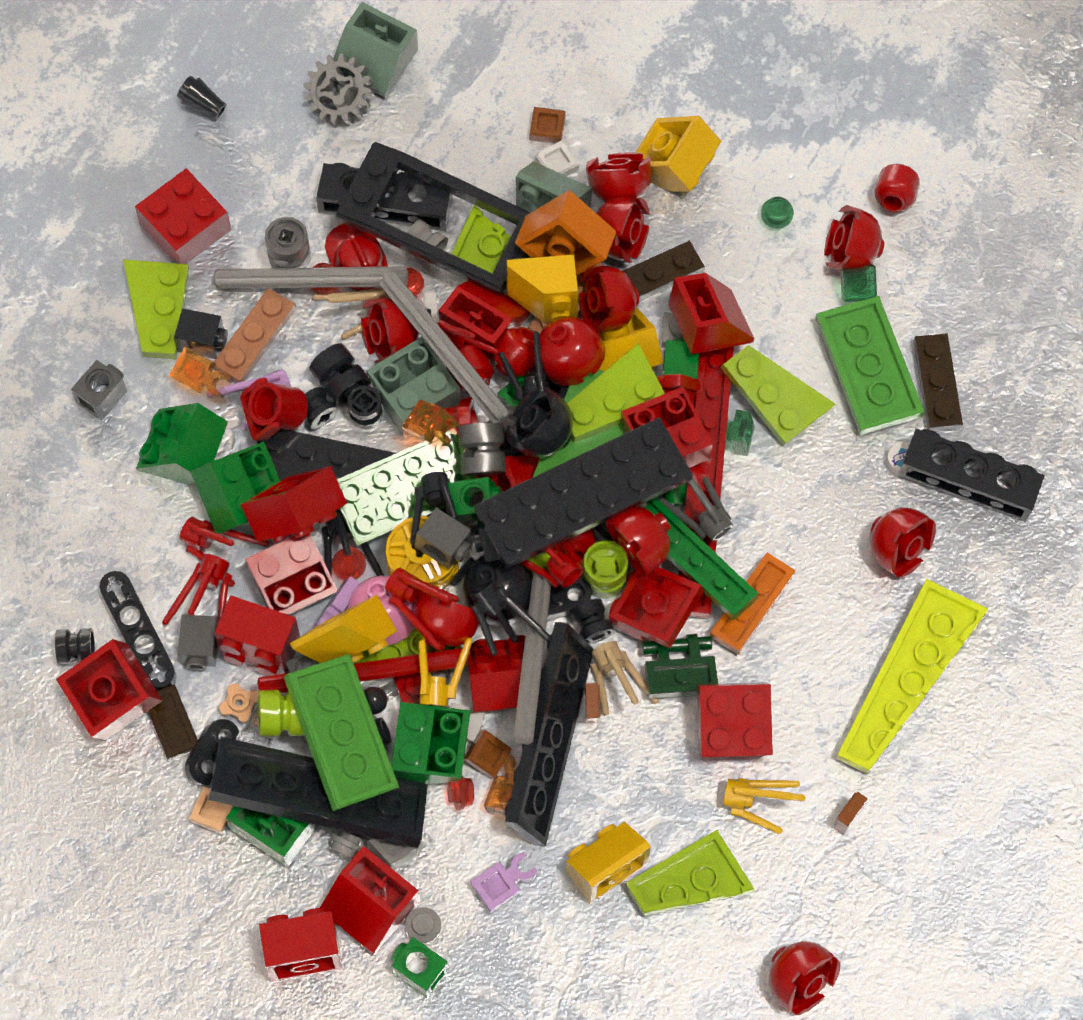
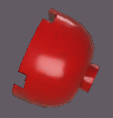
M635 152L608 154V161L599 163L598 157L594 158L586 164L589 187H592L593 194L603 202L618 196L641 198L648 191L651 183V158L647 156L644 160L643 153Z
M618 196L608 199L596 213L616 231L607 257L620 262L632 263L630 258L637 259L640 256L649 233V225H644V214L650 215L648 204L644 199L633 196Z
M845 205L838 211L844 213L840 221L833 219L826 237L824 255H831L830 262L825 263L830 269L855 273L865 270L876 258L882 255L885 242L882 239V231L878 220L872 214L859 208Z
M592 266L587 268L581 278V282H586L585 292L579 293L580 312L583 320L592 325L598 333L621 329L629 323L636 307L639 305L638 289L634 287L633 282L625 272L615 267Z
M390 297L369 299L364 303L363 309L368 308L367 317L361 318L362 337L368 354L371 355L375 352L378 360L374 361L376 364L419 338L418 331Z
M571 316L561 317L550 322L540 333L543 372L555 384L562 386L578 385L584 382L582 378L590 372L594 375L600 369L605 359V345L598 331L586 320Z
M637 506L605 522L611 538L615 543L619 541L627 554L628 562L640 575L647 576L649 573H652L668 556L671 542L667 532L671 527L660 512L654 515L647 508Z
M898 507L878 517L871 526L870 548L874 559L885 571L897 577L903 578L911 574L923 562L921 558H917L923 549L926 548L930 551L936 535V523L926 514L906 507Z
M422 591L414 602L413 614L441 644V649L439 650L444 651L446 645L456 647L463 645L467 638L474 636L480 625L471 608L456 602H445ZM425 640L427 645L432 646L427 640Z
M800 941L788 947H781L776 951L771 960L769 987L772 995L790 1013L792 1011L795 1015H802L824 999L825 996L819 992L827 983L833 987L840 973V961L826 948L810 941Z

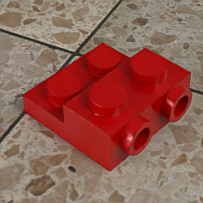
M660 567L647 576H642L634 570L628 577L626 588L622 595L612 603L608 617L614 629L641 641L648 638L671 648L704 590L702 585Z

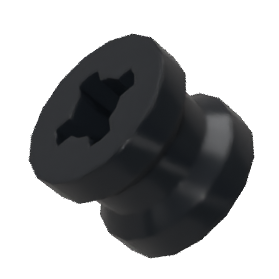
M322 387L313 388L305 393L308 403L307 423L312 429L321 428L335 417L339 409L334 402H329L326 399L327 394Z

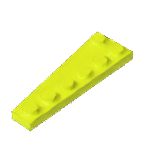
M926 579L836 759L868 774L983 620L988 608Z

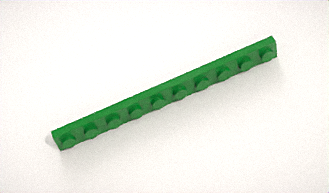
M517 376L521 387L524 385V379L528 378L527 376ZM511 382L497 393L498 398L506 407L518 406L522 401L516 400ZM655 497L646 502L647 506L644 508L650 510L654 515L660 512L671 527L667 532L671 544L670 552L666 558L688 579L702 585L704 594L733 621L758 599V592L661 501Z

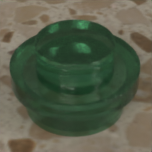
M779 196L768 199L761 209L763 222L775 229L788 226L794 215L790 202Z

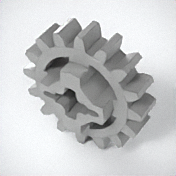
M339 54L338 61H335L331 55H327V64L323 65L317 61L318 71L316 73L308 71L307 74L312 78V82L304 83L303 87L311 91V93L306 95L304 99L308 103H314L310 107V111L314 114L320 113L319 119L327 122L330 118L331 123L338 126L342 118L349 125L352 121V115H356L360 119L363 117L360 111L362 107L370 109L371 105L366 101V98L374 96L375 92L367 88V86L374 83V80L370 76H365L369 70L364 65L358 67L359 61L356 58L352 57L348 61L344 54ZM341 70H348L356 77H344ZM342 84L344 87L340 89V95L337 96L334 92H337L338 85ZM334 102L337 110L326 108L323 103Z

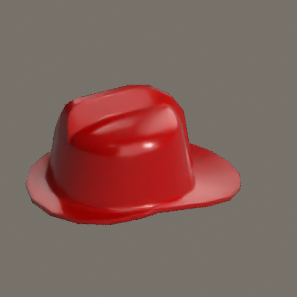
M340 224L332 229L326 237L325 249L333 267H388L386 256L377 238L366 232ZM348 287V288H350V289H352V290L360 291V290H370V289H374V288H376V287Z

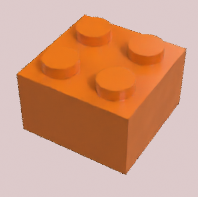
M568 190L526 215L515 244L531 258L574 255L577 276L587 268L606 260L616 231L572 191Z

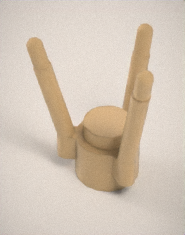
M381 287L370 290L313 295V300H328L329 303L362 300L366 302L369 299L389 296ZM361 324L343 333L341 338L346 340L362 331Z
M616 641L603 643L592 651L595 663L590 667L595 675L596 683L600 685V703L603 715H609L603 679L604 673L606 677L617 675L631 702L636 705L639 701L623 672L626 668L648 696L646 681L630 662L626 652L620 650ZM658 698L650 699L654 704L659 702Z

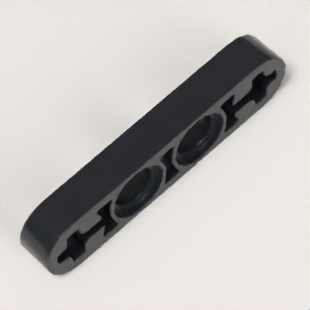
M121 571L108 572L102 577L99 587L125 642L129 645L156 691L174 685L177 678L174 666L130 579ZM117 582L119 586L122 585L121 591L125 601L119 603L115 592L110 591V584ZM129 609H135L140 613L138 622L132 625H126L121 621L122 614ZM143 638L152 639L155 642L154 649L147 654L137 652L136 644L139 640ZM157 660L161 671L167 672L165 674V681L160 682L157 678L152 679L155 677V672L150 662Z

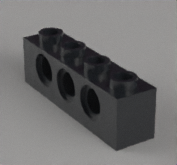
M323 163L316 196L318 213L337 214L336 212L359 168L350 167L344 163ZM406 172L397 173L388 190L392 195L384 197L374 217L385 223L412 226L417 220L421 219L430 225V229L447 232L453 195ZM414 197L424 198V200L420 202H414L411 199Z
M917 428L912 435L898 473L900 477L1023 522L1028 520L1033 511L1045 476L1029 465H1016L1005 461L1002 456L996 453H983L973 449L966 442H953L942 438L933 430H920ZM932 457H942L947 464L939 465ZM965 468L975 469L979 476L972 477L968 475ZM997 480L1007 481L1011 488H1002Z

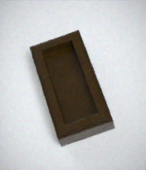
M175 684L157 691L163 701L148 711L168 762L190 754L198 741Z

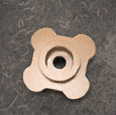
M237 683L229 685L227 688L228 695L219 706L221 714L224 716L230 715L232 718L243 723L250 721L255 704L258 703V692L256 690H244ZM238 700L243 701V704L241 706H238L236 704Z

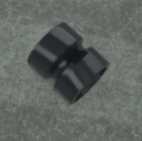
M342 343L334 344L323 350L314 358L309 367L310 372L318 383L326 386V393L338 407L348 405V396L353 389L363 385H371L367 373L360 365H354L355 358Z

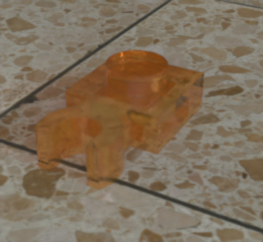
M184 347L169 375L171 378L199 393L202 392L206 385L207 391L217 398H224L225 396L217 390V382L225 380L232 383L233 381L231 376L222 371L213 372L216 363Z
M420 399L402 425V428L410 435L430 443L436 436L442 443L450 444L452 440L446 435L447 430L452 427L458 429V426H461V424L442 407Z
M508 755L504 760L505 776H494L484 803L488 813L505 815V806L507 801L511 799L514 787L513 776L516 761L512 755Z

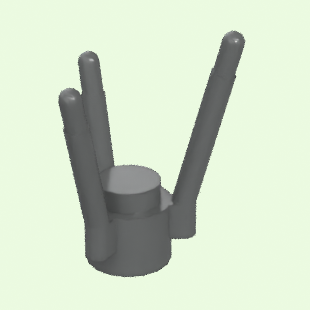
M694 477L688 482L706 509L698 517L701 521L700 525L664 498H659V501L682 522L693 529L701 540L708 536L714 542L723 537L734 526L730 521L732 518L724 509L708 477L703 478V483L714 504L713 506Z

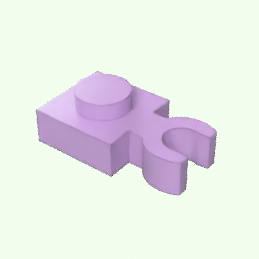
M351 576L343 581L338 588V592L331 598L312 628L347 610L351 594L360 583Z
M524 852L517 854L512 859L509 868L505 869L499 861L470 881V885L490 913L520 894V889L516 883L529 882L536 877L537 870L535 867L528 872H521L518 869L519 864L527 859Z

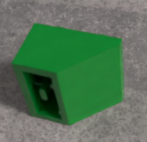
M199 403L158 409L151 420V430L148 438L140 449V459L136 469L183 484H193L194 480L190 472L214 461L228 421Z
M264 442L209 462L190 472L215 533L218 534L247 523L248 520L241 504L280 481Z
M400 702L391 761L395 777L428 785L460 781L462 778L471 710Z
M236 806L232 808L226 817L230 830L287 868L318 826Z

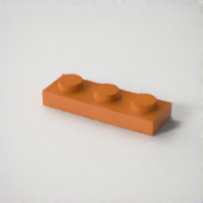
M767 552L746 581L758 592V599L734 621L724 612L710 632L711 638L739 655L787 587L796 570Z

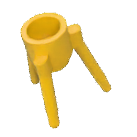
M422 635V640L419 641L421 677L419 704L447 707L448 699H456L457 685L469 654L472 639H466L450 684L446 685V678L431 676V672H428L427 653H430V646L426 644V639Z
M728 778L723 806L731 807V815L743 817L759 826L781 834L783 832L781 827L744 810L745 807L752 808L754 796L801 802L805 801L806 797L803 794L757 789L797 788L800 786L799 781L748 780L743 778L734 780Z

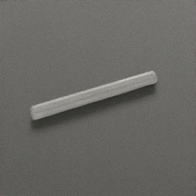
M404 266L217 269L214 274V283L219 289L381 287L380 281L384 274L395 272L405 285L408 284L409 276L407 268Z
M395 272L384 274L380 281V286L490 421L492 423H504L510 413L501 400Z
M534 572L528 614L546 631L551 583ZM528 624L513 733L514 741L517 744L526 745L531 744L534 737L545 640Z

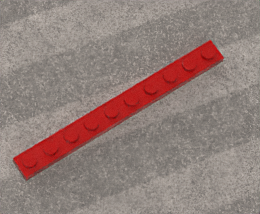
M734 346L699 353L697 380L700 383V389L696 391L694 408L713 445L709 460L692 466L689 469L712 506L714 504L703 483V478L708 477L719 499H721L731 380L720 367L733 357ZM687 482L684 514L700 525L701 521L698 517L706 509ZM686 525L690 530H692L697 535V533L693 529ZM707 536L702 541L716 553L717 540L712 542ZM679 570V576L688 579V578ZM703 593L690 616L710 618L712 600Z

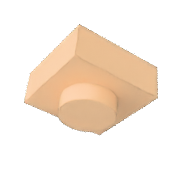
M203 786L189 820L194 824L223 835L228 824L226 817L234 806L208 800L210 789Z

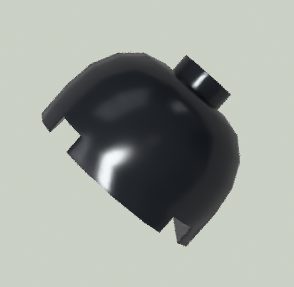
M544 387L545 391L537 388L523 398L512 414L517 418L514 428L508 425L506 431L507 441L510 446L531 457L544 458L565 448L572 437L573 413L566 401L548 387Z
M484 557L477 560L469 568L464 577L462 589L468 608L475 604L470 594L481 585L493 580L498 588L504 586L508 594L525 611L528 609L532 580L520 563L506 569L500 560L486 562ZM503 601L505 608L501 611L508 621L518 614ZM484 613L489 625H501L495 615L487 617Z

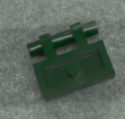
M686 634V638L675 639L671 648L654 641H643V655L656 654L657 661H646L644 666L648 699L697 695V684H718L715 656L701 657L700 651L712 650L711 636L698 637L697 634ZM687 652L688 658L670 659L669 653Z

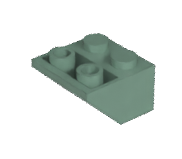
M361 2L344 27L334 59L338 61L339 54H344L348 61L352 57L356 58L359 61L358 67L364 65L369 70L365 76H370L374 80V83L367 86V88L386 98L418 51L417 29ZM341 70L344 77H356L348 70Z
M533 161L520 170L516 176V206L531 213L570 190L589 207L592 200V187Z
M420 337L366 370L374 389L380 394L385 411L404 437L434 419L433 410L456 406L460 403V387L423 337Z

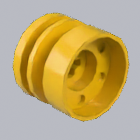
M421 516L419 529L422 527V525L425 523L428 517ZM413 518L405 519L393 529L387 539L385 554L388 575L391 576L397 568L401 567L419 579L450 593L454 588L450 585V582L459 571V561L456 560L452 567L447 569L426 554H423L422 558L417 557L422 552L410 543Z

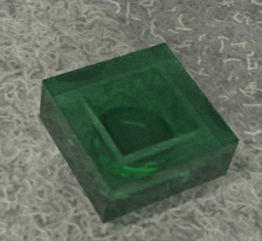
M873 264L840 270L842 300L845 303L862 301L877 296L876 267Z
M736 410L734 421H730L727 426L726 439L730 442L734 453L737 455L748 456L755 429V424L749 411Z

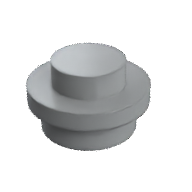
M342 831L340 835L333 833L331 836L334 840L330 848L352 859L362 848L359 845L362 839L350 832Z
M421 907L413 910L405 922L407 935L410 939L414 937L423 944L431 943L441 932L440 917L430 908Z

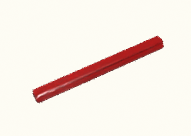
M462 648L427 653L428 672L455 668ZM419 654L354 663L360 682L420 673ZM288 673L259 677L257 680L258 691L279 690L280 693L288 692L283 677Z

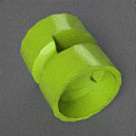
M597 542L589 547L584 555L583 578L590 584L593 596L601 599L613 598L621 593L626 585L628 557L624 549L615 542Z
M279 690L258 691V727L260 737L280 736L283 730H286L290 736L305 735L289 691L285 696H282Z

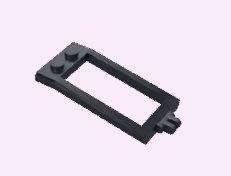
M373 142L335 216L337 222L366 232L498 296L502 295L507 285V260L531 258L515 244L524 219L530 212L411 155L378 142ZM398 170L404 171L517 225L493 274L374 217Z

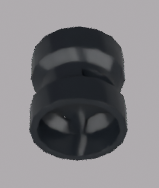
M363 385L353 389L347 401L351 422L360 429L374 428L380 423L383 415L380 394L371 386Z
M600 598L584 601L570 611L573 622L580 627L579 635L589 645L601 642L614 633L611 621L605 618V606Z
M82 628L77 634L70 632L68 629L56 630L55 654L58 664H69L72 660H76V658L82 661L95 652V639L92 628Z

